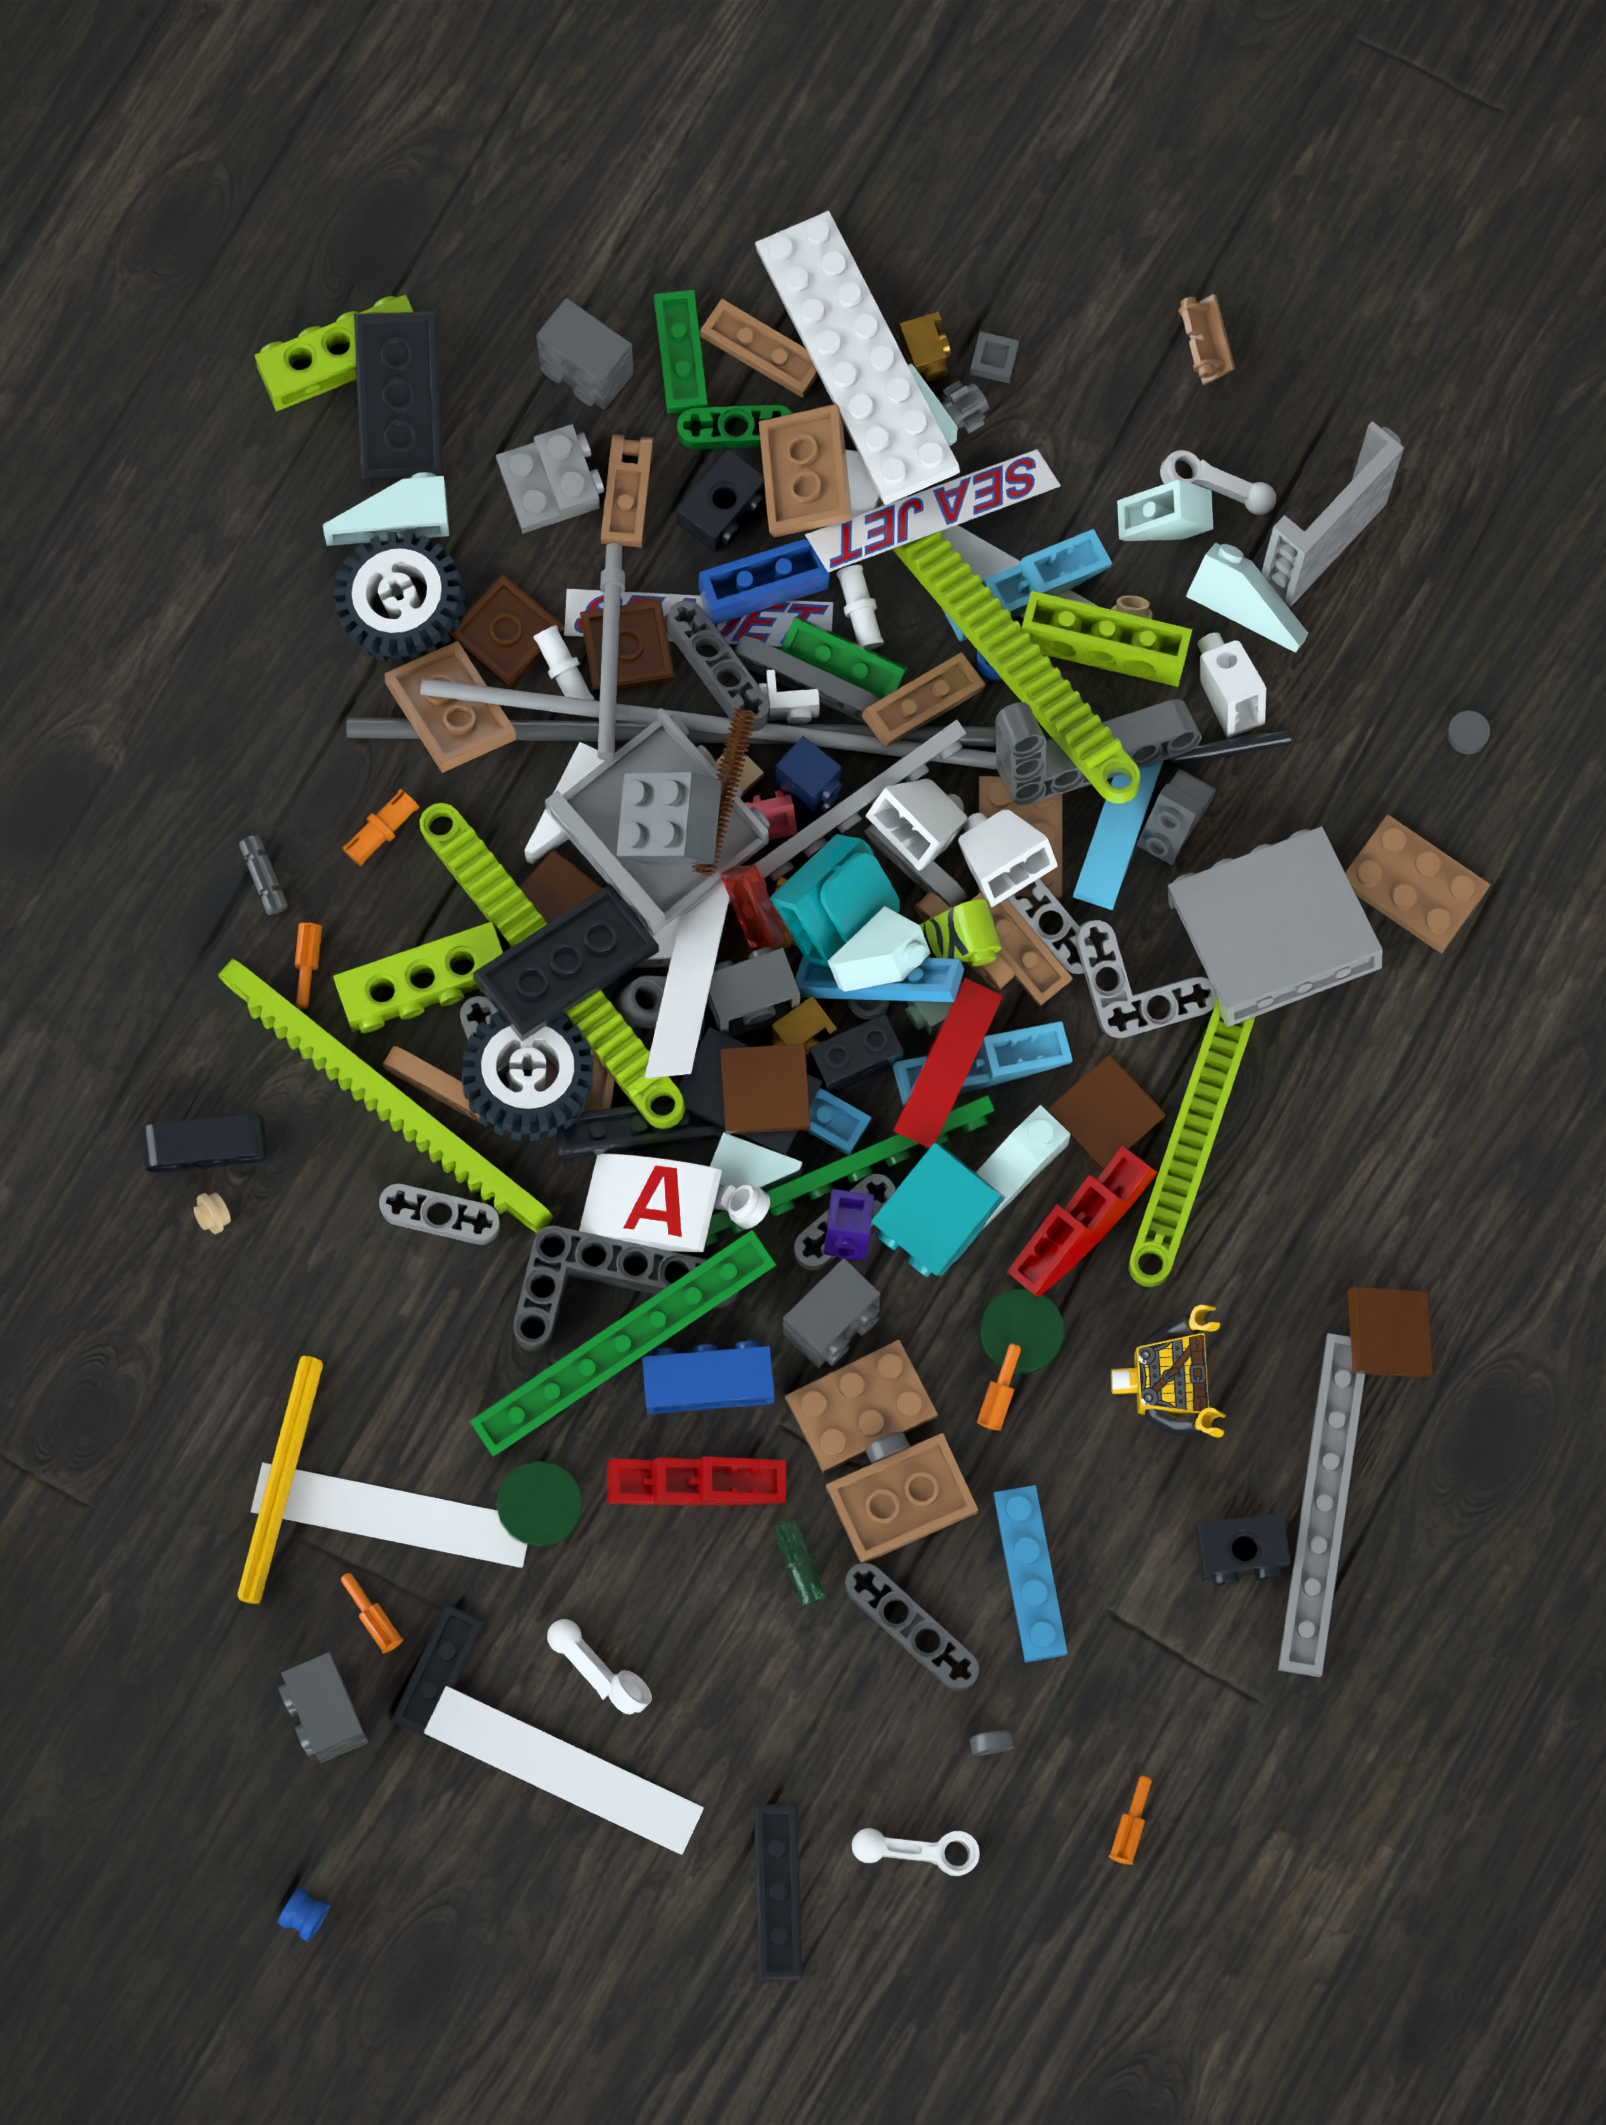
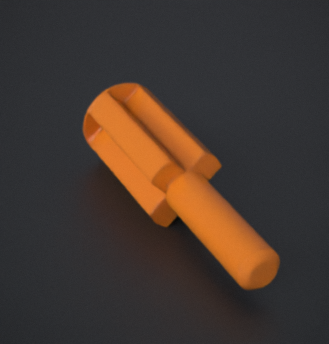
M314 923L298 924L295 968L300 969L296 1007L299 1009H306L308 1007L312 971L318 970L323 926Z
M1009 1344L997 1383L990 1381L977 1423L985 1428L1001 1431L1014 1389L1010 1388L1009 1384L1021 1351L1019 1345Z
M352 1573L343 1575L341 1582L362 1611L359 1617L382 1650V1654L395 1649L404 1639L401 1638L378 1603L373 1605Z
M1139 1777L1129 1813L1122 1815L1111 1853L1108 1856L1116 1862L1133 1865V1859L1145 1824V1820L1141 1819V1815L1152 1783L1150 1777Z

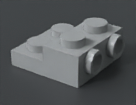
M573 424L534 436V443L496 455V461L522 534L600 508L598 494L604 493L602 480L597 469L589 471L585 458L591 456V451L584 432L576 435Z

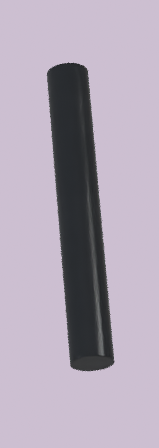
M1289 728L1198 744L1191 751L1167 760L1169 766L1290 745L1291 734Z

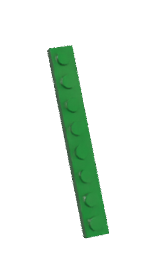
M987 1095L951 1111L935 1143L943 1144L949 1141L947 1133L959 1127H963L964 1132L968 1133L988 1124L985 1116L995 1111L989 1096ZM898 1134L766 1192L770 1198L768 1211L770 1210L772 1217H776L796 1208L793 1202L794 1199L809 1194L812 1201L831 1193L832 1189H834L832 1183L847 1177L851 1184L872 1175L873 1172L870 1166L886 1160L888 1167L900 1163L911 1157L909 1149L920 1144ZM727 1210L711 1216L704 1248L718 1242L716 1234L731 1227L733 1233L737 1234L746 1229L733 1222Z
M751 1230L469 1422L492 1456H496L777 1265L755 1231Z

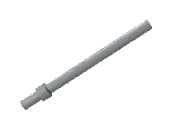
M615 542L606 545L605 569L601 572L600 589L604 593L598 758L605 761L612 760L615 752L621 593L625 590V572L622 570V545Z

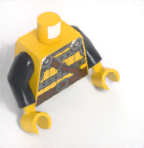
M1198 1305L1191 1314L1169 1321L1145 1337L1141 1346L1136 1348L1134 1354L1135 1368L1111 1369L1112 1394L1136 1393L1138 1413L1146 1415L1150 1423L1174 1436L1199 1435L1205 1432L1219 1438L1224 1434V1431L1219 1428H1211L1215 1418H1224L1226 1415L1214 1408H1209L1204 1334H1198L1199 1330L1212 1332L1219 1329L1220 1323L1211 1322L1206 1324L1204 1320L1207 1312L1216 1310L1214 1306Z

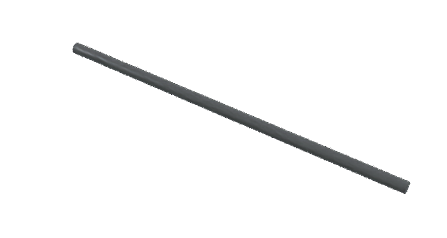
M347 717V738L420 739L408 718ZM509 720L516 731V740L598 742L599 721ZM616 721L615 742H629L650 724ZM779 724L876 737L868 725ZM922 726L900 740L925 743L947 726ZM962 726L966 731V735L959 740L963 747H996V727ZM689 730L690 734L686 736L692 743H729L726 738H730L727 734ZM750 738L751 741L746 742L748 744H796Z

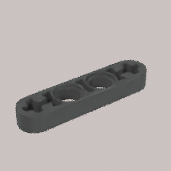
M680 601L672 605L668 612L667 631L730 720L735 717L732 715L736 712L734 708L743 710L744 704L749 709V712L758 710V716H753L757 720L751 721L755 726L750 727L754 731L762 729L768 721L770 709L769 700L698 604L692 601ZM693 621L692 628L687 622ZM702 645H710L718 651V654L713 657H704L696 649ZM726 674L732 675L740 683L734 687H726L719 683L718 678Z
M741 636L734 649V653L746 668L765 677L766 670H775L776 682L794 691L818 689L820 703L865 724L867 723L861 716L863 711L881 700L862 688L755 638Z
M860 1563L849 1570L845 1580L846 1592L861 1609L945 1686L955 1691H963L974 1685L978 1678L979 1665L973 1654L879 1568L870 1563ZM857 1574L862 1577H866L868 1574L873 1575L872 1586L880 1594L884 1587L891 1591L881 1598L876 1609L869 1605L875 1601V1597L868 1590L864 1589L860 1593L855 1591L857 1581L854 1577ZM891 1601H901L904 1603L909 1612L907 1619L900 1624H892L887 1621L883 1613L886 1604ZM923 1630L936 1632L940 1638L939 1648L932 1653H923L917 1648L915 1643L917 1634ZM947 1645L955 1649L949 1653V1657L955 1663L961 1664L963 1661L969 1663L967 1673L970 1676L969 1679L965 1680L959 1677L954 1681L950 1678L952 1668L943 1660L940 1667H937L933 1663V1661L943 1655Z

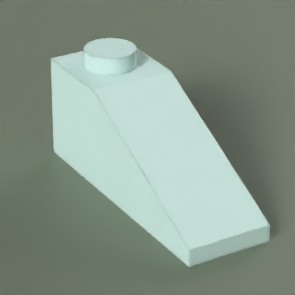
M428 472L414 474L412 478L398 481L323 524V530L327 546L371 542L370 538L379 536L380 541H388L387 533L396 532L399 539H404L405 532H413L416 539L421 538L422 535L428 538L449 536L444 476H436Z
M1215 543L1206 553L1186 597L1297 652L1308 635L1306 629L1251 560L1243 557V553L1234 546Z
M1041 1105L1007 1137L976 1172L1006 1197L986 1221L984 1228L1068 1146L1071 1134Z

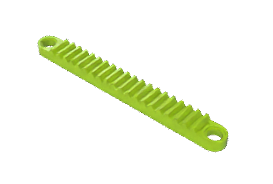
M883 501L878 504L877 508L884 506ZM941 531L893 548L892 550L1021 702L1030 705L1038 722L1100 795L1107 801L1115 804L1131 801L1137 795L1140 787V770L1123 750L1120 740L1118 738L1114 739L1109 727H1104L1100 717L1092 713L1090 705L1082 702L1079 692L1072 690L1070 682L1061 677L1060 670L1057 667L1053 668L1050 658L1042 655L1038 644L1034 645L1027 632L1023 633L1020 623L1012 620L1008 609L1004 610L998 598L994 599L990 588L982 585L979 575L972 573L968 563L964 564L960 553L953 551L949 540L945 541L943 539ZM1113 773H1124L1130 778L1131 782L1124 788H1115L1109 784L1107 779Z
M436 803L429 806L422 813L420 829L426 842L489 922L493 923L496 931L510 948L547 925L531 901L526 898L523 891L517 887L511 876L506 873L492 852L487 849L484 842L479 839L473 828L467 824L454 807L445 803ZM438 817H448L453 821L452 829L445 835H436L430 831L431 823ZM601 990L564 1014V1016L569 1018V1023L572 1027L575 1024L582 1031L581 1038L583 1040L587 1039L591 1051L652 1126L660 1129L671 1128L681 1121L685 1113V1103L679 1089L668 1076L645 1078L650 1051L645 1048L642 1041L637 1038L631 1027L626 1024L620 1013L615 1010L612 1003L606 999ZM665 1095L671 1097L675 1101V1107L670 1114L660 1116L652 1111V1103L657 1097Z
M231 959L218 974L224 984L248 1003V1009L252 1018L261 1017L264 1027L266 1029L273 1027L279 1039L286 1037L292 1050L299 1047L302 1058L305 1060L312 1057L315 1068L317 1070L325 1068L327 1077L330 1080L338 1078L343 1091L351 1088L353 1098L356 1101L364 1098L366 1109L368 1111L377 1109L379 1119L382 1122L390 1119L393 1131L397 1132L403 1129L405 1140L407 1142L415 1140L418 1151L421 1153L429 1150L430 1159L433 1163L442 1160L443 1170L446 1173L455 1170L457 1182L461 1184L468 1181L469 1191L472 1194L481 1191L483 1203L488 1204L494 1201V1207L498 1215L508 1211L535 1233L547 1227L554 1219L550 1211L241 963Z
M1218 998L1130 1257V1274L1142 1286H1158L1170 1274L1255 1017L1226 1027L1220 1014V1001ZM1148 1253L1157 1255L1162 1261V1270L1155 1275H1146L1139 1268L1138 1261L1140 1257Z

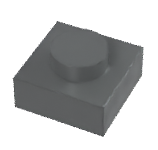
M980 332L970 368V375L1010 383L1019 340Z

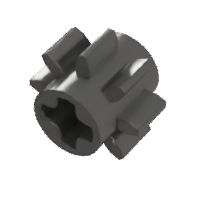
M958 380L942 390L944 402L941 404L958 429L964 427L966 432L970 434L985 424L983 421L985 415L983 413L989 409V405L981 390L974 383L963 387Z

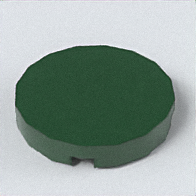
M1012 1289L997 1296L986 1307L980 1322V1343L987 1356L998 1368H1002L1009 1344L1013 1343L1021 1347L1013 1374H1032L1041 1370V1368L1047 1366L1056 1358L1064 1340V1321L1057 1306L1045 1295L1042 1294L1040 1297H1037L1028 1289Z
M536 1461L523 1464L507 1475L499 1488L496 1507L500 1524L511 1538L530 1547L543 1548L557 1545L571 1535L580 1519L582 1499L579 1486L569 1472L556 1464Z

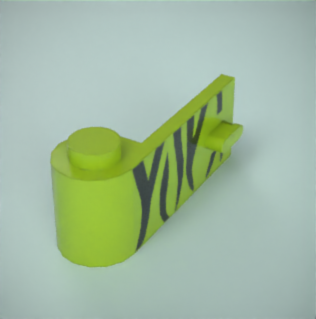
M977 899L959 904L920 924L930 950V954L926 958L960 959L961 962L971 961L972 966H982L996 960L995 953L1002 949L987 900Z

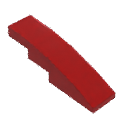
M964 977L955 1001L952 1002L910 1091L911 1094L893 1129L894 1132L928 1148H931L936 1142L1003 997L1002 995Z
M1121 1146L1100 1176L1096 1179L1089 1175L1065 1208L1056 1204L1008 1269L1007 1273L1034 1295L1040 1297L1102 1240L1133 1205L1158 1172L1129 1149Z
M704 1456L700 1459L658 1457L654 1460L612 1458L607 1461V1504L697 1506L786 1503V1460Z

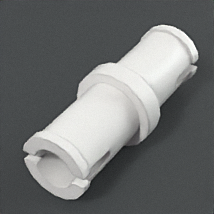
M862 565L848 566L837 572L846 601V606L844 607L845 616L851 618L858 645L872 650L882 646L884 643L874 613L877 605L875 599L870 598Z
M556 625L535 635L533 638L538 643L550 667L547 673L551 679H556L564 696L594 700L577 668L580 662L577 657L572 658L558 632V627Z

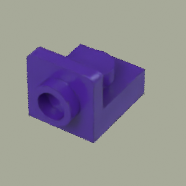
M832 1189L824 1245L825 1255L836 1256L841 1259L864 1260L866 1258L871 1230L873 1194Z

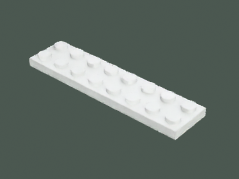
M826 211L755 242L757 252L831 400L840 408L843 423L884 505L960 473L959 464L830 212Z

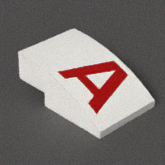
M619 1154L597 1155L579 1231L667 1251L703 1252L722 1170L698 1164L652 1157Z

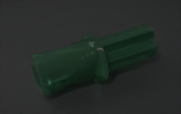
M787 1520L777 1524L774 1527V1533L786 1562L783 1570L789 1573L800 1606L802 1607L825 1598L826 1594L813 1564V1561L816 1560L815 1556H809L797 1522L795 1520Z

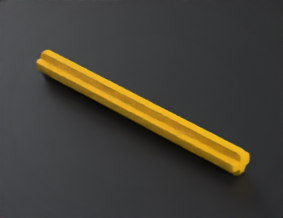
M302 1356L299 1360L238 1590L239 1600L246 1603L259 1604L262 1599L323 1368L322 1361L315 1357Z

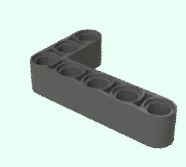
M1179 699L1169 700L1102 722L1104 727H1109L1112 737L1120 740L1123 750L1135 762L1138 769L1189 752L1200 743L1202 738L1186 703ZM1023 702L1013 703L998 713L995 720L996 767L1013 804L1017 806L1030 805L1091 784L1054 739L1046 741L1029 704ZM1113 773L1108 778L1118 776L1124 773Z
M559 1226L542 1228L536 1234L533 1241L514 1320L516 1340L522 1349L534 1353L545 1350L551 1344L568 1276L657 1295L671 1285L665 1278L669 1270L682 1268L689 1273L707 1261V1259ZM558 1240L565 1245V1249L560 1256L548 1257L541 1251L543 1245L548 1241ZM592 1249L601 1250L606 1254L605 1261L597 1267L586 1265L583 1261L584 1255ZM639 1258L644 1260L648 1267L643 1274L632 1276L624 1270L625 1264L629 1260ZM542 1280L551 1282L555 1286L553 1294L547 1298L536 1297L532 1293V1288L537 1282ZM737 1292L714 1308L729 1306L735 1300ZM538 1321L545 1326V1331L539 1338L529 1339L522 1334L523 1327L528 1322Z

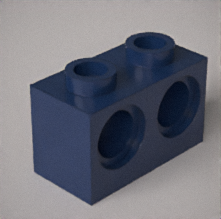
M802 736L776 765V791H782L784 796L791 795L793 805L813 821L821 812L827 813L840 801L841 795L839 792L842 786L841 766L806 737Z

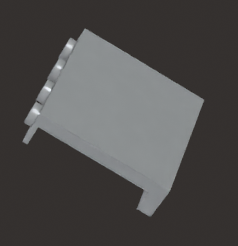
M1373 421L1368 425L1352 481L1305 532L1285 515L1273 527L1261 573L1289 608L1386 505L1404 450L1399 437L1389 428H1380Z
M662 708L657 711V720L615 752L612 760L604 761L563 795L557 790L545 800L548 815L603 879L612 885L652 936L769 843V831L767 828L770 826L768 820L758 808L754 806L752 809H749L740 799L743 796L741 789L734 787L737 792H732L736 795V797L732 798L735 802L730 803L733 805V808H729L732 810V813H727L731 817L725 818L729 820V823H724L728 828H723L727 832L721 833L725 836V838H720L724 843H719L722 848H718L721 853L717 854L720 858L715 859L718 861V863L714 864L717 866V869H712L716 872L711 874L712 876L693 872L692 870L695 869L692 866L696 864L646 865L616 856L624 773L694 772L714 779H720L716 776L719 773L713 768L716 762L708 750L702 745L696 748L686 737L690 733L682 720L675 714L669 717Z
M1322 826L1311 831L1308 829L1297 831L1287 840L1274 845H1260L1253 849L1250 854L1234 860L1231 858L1223 859L1208 870L1197 874L1187 873L1181 875L1173 883L1168 884V904L1171 909L1176 908L1218 996L1220 1014L1226 1027L1382 968V947Z

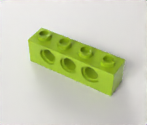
M406 294L397 298L395 296L385 297L377 301L374 307L360 313L357 311L345 313L335 323L322 328L320 326L310 327L302 331L295 339L285 343L281 341L270 343L263 347L260 353L255 354L258 371L276 412L356 380L354 314L413 312ZM337 344H344L349 347V350L342 355H334L329 352ZM300 359L312 362L304 370L292 368L294 362Z
M1031 591L1021 629L1023 633L1027 632L1030 635L1034 645L1038 644L1043 655L1176 687L1179 685L1192 629L1036 591Z
M489 922L334 975L333 978L351 1031L360 1030L361 1033H369L382 1028L386 1020L398 1016L401 1019H410L422 1014L425 1011L424 1007L439 1002L441 1006H447L461 1001L465 993L480 989L473 980V972L501 955L503 951L493 923ZM459 960H469L474 964L472 971L465 975H458L451 970L454 963ZM421 973H428L435 978L432 985L424 989L415 987L412 981L415 976ZM380 987H390L395 991L394 996L387 1002H378L372 998L375 990Z

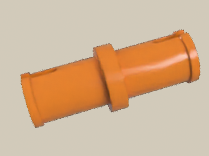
M399 789L398 793L376 815L371 813L366 818L368 823L342 847L347 855L359 866H362L386 840L390 842L395 837L393 832L415 810L419 809L418 804L402 789Z

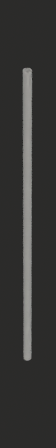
M422 678L420 695L599 718L600 701ZM616 703V720L652 724L657 720V711L659 709ZM664 710L669 717L673 714L677 715L689 730L719 734L732 733L728 730L733 728L730 723H733L730 718ZM766 723L758 731L749 732L752 736H747L789 743H797L804 736L815 746L896 757H905L923 744L898 740L884 748L877 737ZM961 748L944 761H942L939 755L931 760L997 770L996 753Z

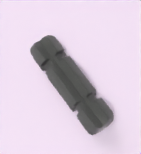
M252 835L241 840L239 843L244 859L249 860L247 866L259 895H263L261 900L266 913L273 915L287 908L286 899L282 890H278L280 885L268 855L264 854L266 851L260 836Z

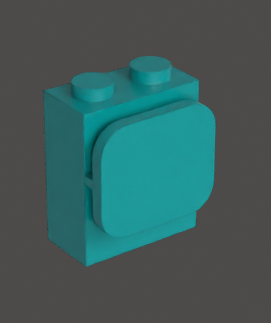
M836 834L770 897L771 902L808 962L830 967L828 960L884 906L896 913L899 912L900 901L898 895L879 862L873 856L871 847L861 838Z
M934 1143L871 1222L879 1228L875 1235L893 1250L901 1246L912 1255L908 1263L921 1274L928 1277L932 1272L936 1276H943L952 1263L962 1256L982 1231L986 1221L1006 1197L943 1145Z

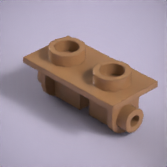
M1212 294L1198 303L1195 297L1181 300V307L1178 312L1183 318L1186 333L1191 338L1189 345L1194 360L1193 370L1199 373L1202 384L1207 385L1235 370L1217 296Z

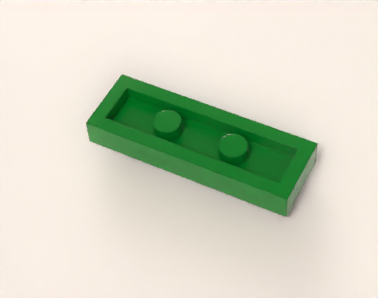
M694 290L654 294L667 414L684 412L690 408L708 407Z
M799 616L794 617L780 648L781 651L862 688L880 699L900 688L908 670L907 667Z

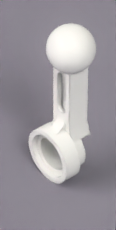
M1185 450L1175 451L1161 465L1160 474L1164 484L1180 479L1195 485L1204 486L1244 503L1246 508L1256 515L1269 513L1276 504V494L1270 485L1263 482L1254 484L1212 467L1203 459L1200 461L1191 452ZM1176 461H1184L1190 465L1193 473L1191 479L1181 478L1176 473Z
M728 1185L718 1187L713 1209L727 1210L733 1222L743 1229H749L756 1226L765 1217L770 1206V1198L766 1192L755 1185H743L739 1188Z
M561 1619L550 1626L547 1633L550 1647L558 1653L565 1654L597 1690L603 1700L609 1695L612 1703L626 1714L641 1712L651 1703L652 1695L646 1683L639 1676L627 1670L613 1674L581 1638L580 1628L575 1622Z
M866 1828L860 1830L852 1841L854 1855L864 1863H874L882 1857L926 1861L938 1865L943 1872L952 1876H961L970 1872L978 1863L980 1855L976 1840L968 1833L962 1831L950 1832L944 1835L938 1842L930 1843L885 1838L878 1830ZM950 1842H959L965 1846L968 1857L964 1865L953 1866L947 1862L944 1852Z

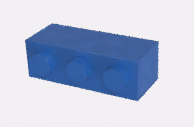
M806 538L699 572L698 590L708 617L716 625L828 589L830 572H827Z
M744 1341L736 1343V1349L719 1350L718 1345L714 1344L695 1346L691 1353L676 1354V1349L674 1348L651 1350V1356L642 1357L647 1415L774 1404L770 1346L761 1347L760 1341Z

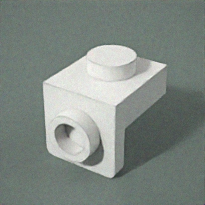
M766 670L767 683H759V687L770 703V721L787 720L789 724H805L810 722L812 718L819 717L818 689L777 692L775 670Z

